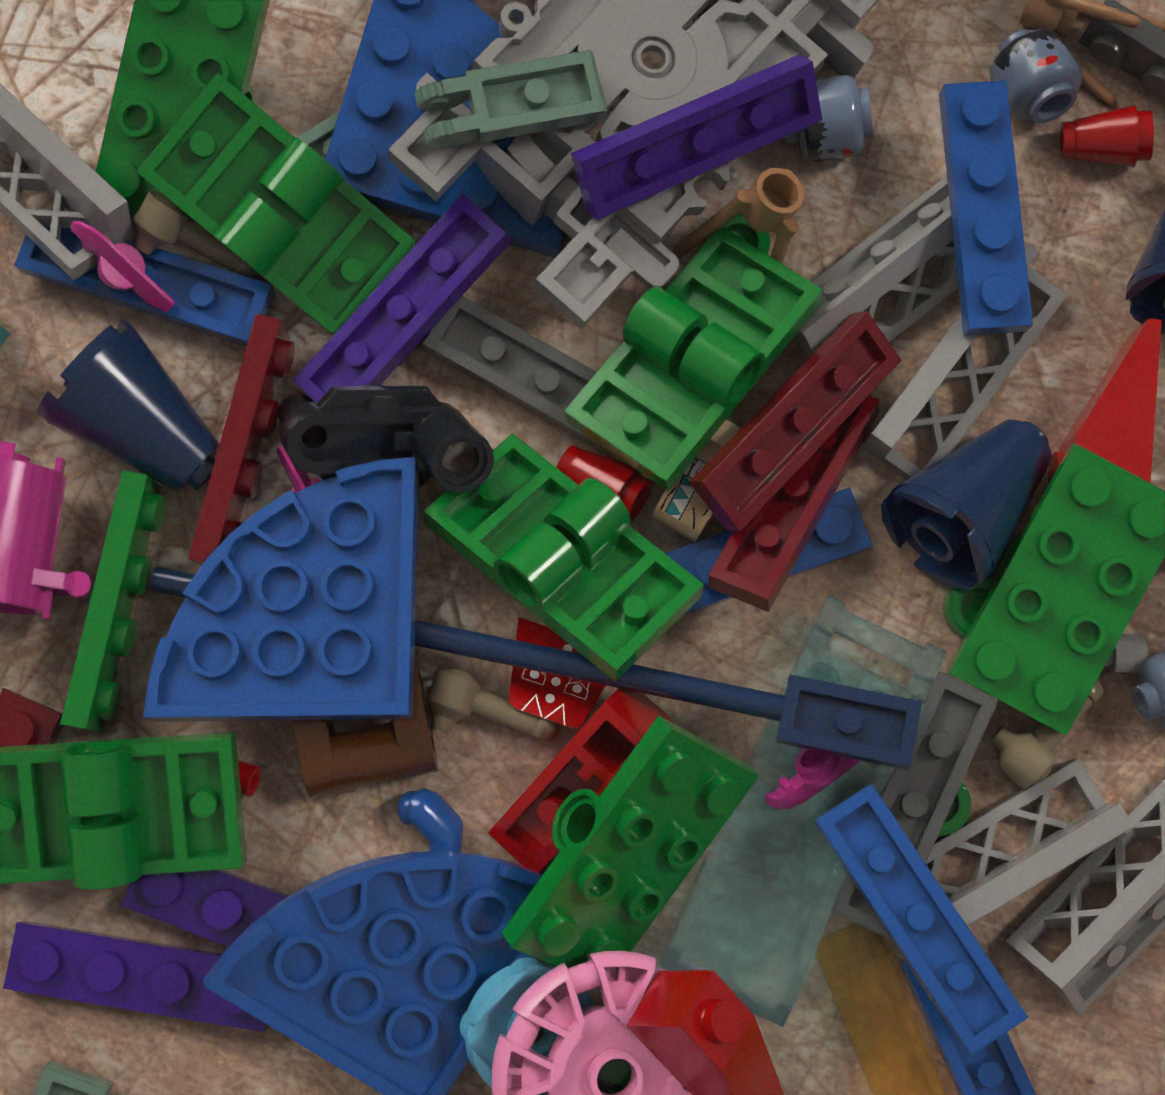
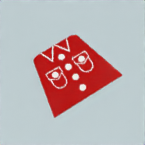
M518 617L516 640L579 653L549 627ZM512 666L508 701L517 710L567 727L578 728L585 721L606 685Z

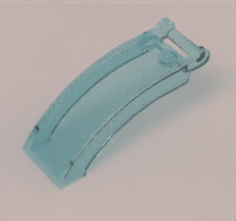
M827 595L789 674L922 701L921 717L925 707V698L942 666L946 651L930 643H926L924 647L844 610L846 603ZM835 633L912 670L906 686L903 687L826 650L832 634ZM789 675L779 693L780 695L786 694ZM767 719L746 762L760 777L708 846L676 921L659 967L667 971L714 970L752 1013L783 1027L811 973L820 940L847 874L813 821L871 783L881 797L894 767L861 761L805 803L791 809H775L766 804L765 795L777 790L779 779L783 776L789 781L797 775L794 763L797 755L803 748L776 743L780 722Z

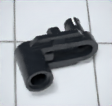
M332 386L319 402H314L313 399L302 394V403H300L296 394L284 399L278 409V419L282 425L280 438L284 450L295 466L304 472L318 474L322 480L337 476L335 471L350 466L378 460L415 457L419 464V486H423L432 476L446 490L463 493L472 491L482 485L491 474L494 464L493 449L487 439L458 409L449 403L439 402L427 386Z

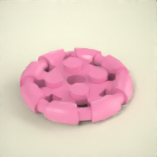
M628 951L588 954L589 961L570 968H567L565 963H562L536 980L514 1005L512 1010L517 1015L507 1035L499 1034L494 1050L491 1080L492 1095H538L545 1092V1095H693L684 1088L626 1026L659 971H666L656 966L655 957ZM599 987L604 1006L590 1005L581 1010L577 994ZM541 1026L558 1034L551 1046L548 1057L531 1049ZM612 1059L628 1061L631 1068V1077L627 1086L615 1094L601 1092L597 1085V1076L601 1067Z

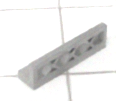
M0 83V154H9L14 158L13 172H0V211L75 281L98 264L99 258L91 250L87 252L84 248L73 255L60 243L61 229L71 228L70 225L73 221H81L94 227L113 244H129L134 240L127 200ZM21 191H49L55 197L53 211L25 209L20 205Z
M947 176L812 281L813 284L823 289L822 303L792 338V340L804 347L809 358L852 313L868 311L873 318L879 298L890 290L900 291L894 313L883 322L875 321L889 343L958 289ZM938 252L947 253L941 275L929 285L920 284L926 261Z
M1024 242L1029 290L1046 302L1038 314L1032 317L1033 326L1027 332H1024L1015 344L1013 333H1001L1005 355L1001 364L975 368L971 343L978 335L963 336L962 317L960 314L861 446L904 479L911 478L953 451L1067 297V293L1029 267L1039 252L1026 242ZM961 358L963 370L951 371ZM990 377L979 392L977 378ZM965 380L969 407L961 414L939 416L935 397L937 388L941 383ZM926 405L928 418L914 420ZM955 425L943 440L941 426ZM930 428L934 454L921 470L895 451L893 447L905 431Z
M1078 758L1052 771L1042 782L1020 790L968 821L956 832L936 840L926 864L929 863L928 868L937 880L943 854L953 848L978 854L972 881L960 888L939 883L944 892L950 893L947 897L966 925L969 926L1134 827L1120 803H1106ZM1071 779L1088 806L1089 811L1069 823L1046 817L1052 789ZM1037 799L1034 813L1020 810V808ZM1009 815L1032 821L1027 847L1015 855L991 849L997 822ZM1044 825L1059 828L1041 839ZM983 831L980 846L965 842ZM989 857L1004 861L986 872ZM887 939L895 955L903 959L893 942Z
M1165 779L1128 816L1134 827L1095 849L1006 940L1010 949L1050 983L1059 999L1078 1016L1165 929ZM1161 835L1162 851L1151 862L1127 864L1126 849L1136 838ZM1134 879V880L1128 885V880ZM1116 881L1117 897L1106 908L1082 910V893L1092 883ZM1089 925V926L1083 931V926ZM1071 927V944L1053 963L1032 947L1035 941L1048 928Z

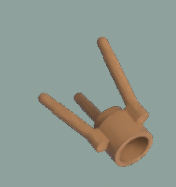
M1029 0L1019 21L1020 24L1032 30H1054L1059 36L1064 38L1069 34L1079 13L1130 28H1137L1141 23L1138 16L1103 5V2L1096 0ZM1136 13L1165 31V22ZM1077 61L1082 71L1081 84L1106 105H1113L1116 102L1115 95Z
M769 168L760 174L750 190L740 189L730 203L676 245L673 249V254L676 257H682L740 213L744 214L746 222L754 230L762 233L774 232L777 237L770 257L783 264L790 240L799 229V224L794 215L804 202L805 193L802 183L790 169Z

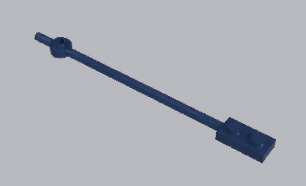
M157 566L151 575L150 589L153 592L186 598L182 593L195 574ZM415 619V646L775 720L780 722L776 743L909 770L911 767L922 701L791 674H789L786 694L780 695L634 664L614 682L580 653Z

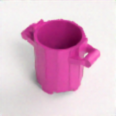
M0 441V613L18 615L42 614L41 617L44 618V621L51 622L55 595L69 596L75 601H84L91 596L93 591L91 580L85 572L74 571L67 574L52 571L67 478L63 475L65 460L56 457L55 469H49L30 463V458L16 454L15 443Z

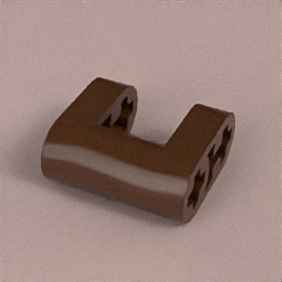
M415 651L413 719H393L392 722L339 733L334 731L333 720H292L303 781L310 798L429 774L439 770L423 681Z

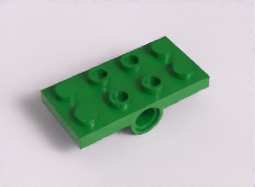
M270 0L134 1L95 171L127 200L129 214L135 215L150 190L159 192L136 171L217 73L222 75L254 103V90L250 86V81Z
M219 73L214 76L136 171L148 183L333 335L417 243L415 239L346 182L344 177L322 156L299 138L293 137Z
M721 227L713 233L666 290L655 286L638 300L624 325L622 343L564 410L567 422L669 491L822 303L823 289L724 227Z
M512 433L493 450L494 464L491 474L485 482L468 492L457 493L448 490L424 510V524L616 682L702 597L704 584L630 526V515L626 506L607 485L593 478H587L579 485Z
M1076 443L1070 445L1024 530L1016 535L1002 556L991 580L990 586L992 588L946 672L999 699V701L1060 734L1067 736L1165 557V491Z
M658 715L601 795L589 789H579L571 793L562 802L556 812L552 826L553 842L559 853L501 933L512 949L555 966L565 963L567 968L589 961L588 954L602 951L631 952L760 776L742 760Z
M236 732L0 747V884L72 879L73 886L76 888L88 890L107 889L132 883L142 875L242 869L247 861Z

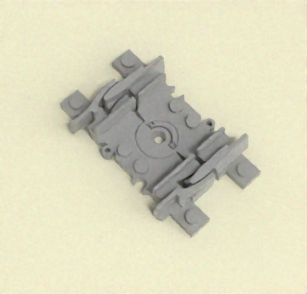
M535 0L533 16L530 9L523 3L511 2L503 7L500 15L498 29L503 38H495L474 60L472 70L585 50L593 51L607 110L612 111L598 131L596 137L598 142L799 54L813 61L815 74L823 67V62L825 61L840 75H850L855 78L872 55L874 49L871 41L855 27L880 0H741V3H737L738 0ZM700 13L703 14V15H702L701 17H699L695 22H693V20H694ZM514 20L519 22L520 24H513L511 21ZM646 51H655L663 58L664 65L659 69H650L643 64L641 55ZM426 73L417 83L416 89L426 85V83L437 81ZM460 104L455 108L431 110L429 112L426 110L388 149V160L435 201L475 161L500 195L530 224L534 225L543 214L554 220L553 223L572 240L536 278L533 287L581 329L631 274L648 289L655 286L663 289L667 287L678 269L679 261L676 255L663 244L670 238L677 223L684 216L700 215L707 205L706 200L699 197L695 192L694 182L706 179L713 182L719 190H723L730 179L729 166L734 162V160L729 161L596 220L586 211L580 186L572 180L576 176V171L571 153L595 143L587 134L598 122L516 136L507 148L506 153L497 146L502 139L478 143L477 138L464 146L447 147L446 149L441 148L438 150L431 149V147L428 148L423 131L430 124L472 115L471 111L464 104Z

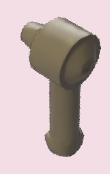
M150 190L134 216V221L139 231L135 247L145 254L150 255L159 245L175 244L179 240L234 273L253 278L258 273L201 225L191 220L190 216L162 193Z
M457 668L444 671L437 669L426 697V701L433 712L431 728L448 734L456 721L471 717V714L546 742H551L558 734V723L517 710L509 704L507 699L481 690L482 686L475 682L470 673Z
M1099 680L1093 686L1070 730L1092 704L1103 695L1104 690ZM1041 724L1034 733L1015 734L1001 727L990 740L999 751L998 767L1022 789H1026L1030 785L1042 782L1049 775L1052 762L1056 757L1053 750L1065 735Z

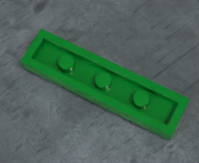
M122 470L60 722L62 725L103 733L105 721L113 720L118 710L121 698V684L115 682L119 662L121 657H128L134 644L136 621L130 619L136 594L142 595L147 588L151 573V559L145 556L151 532L157 533L161 528L166 509V498L164 495H160L162 486L146 474Z

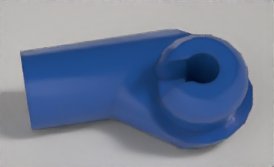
M423 788L418 791H408L401 796L397 806L399 819L405 825H414L430 842L429 851L461 852L463 822L460 816L439 793Z

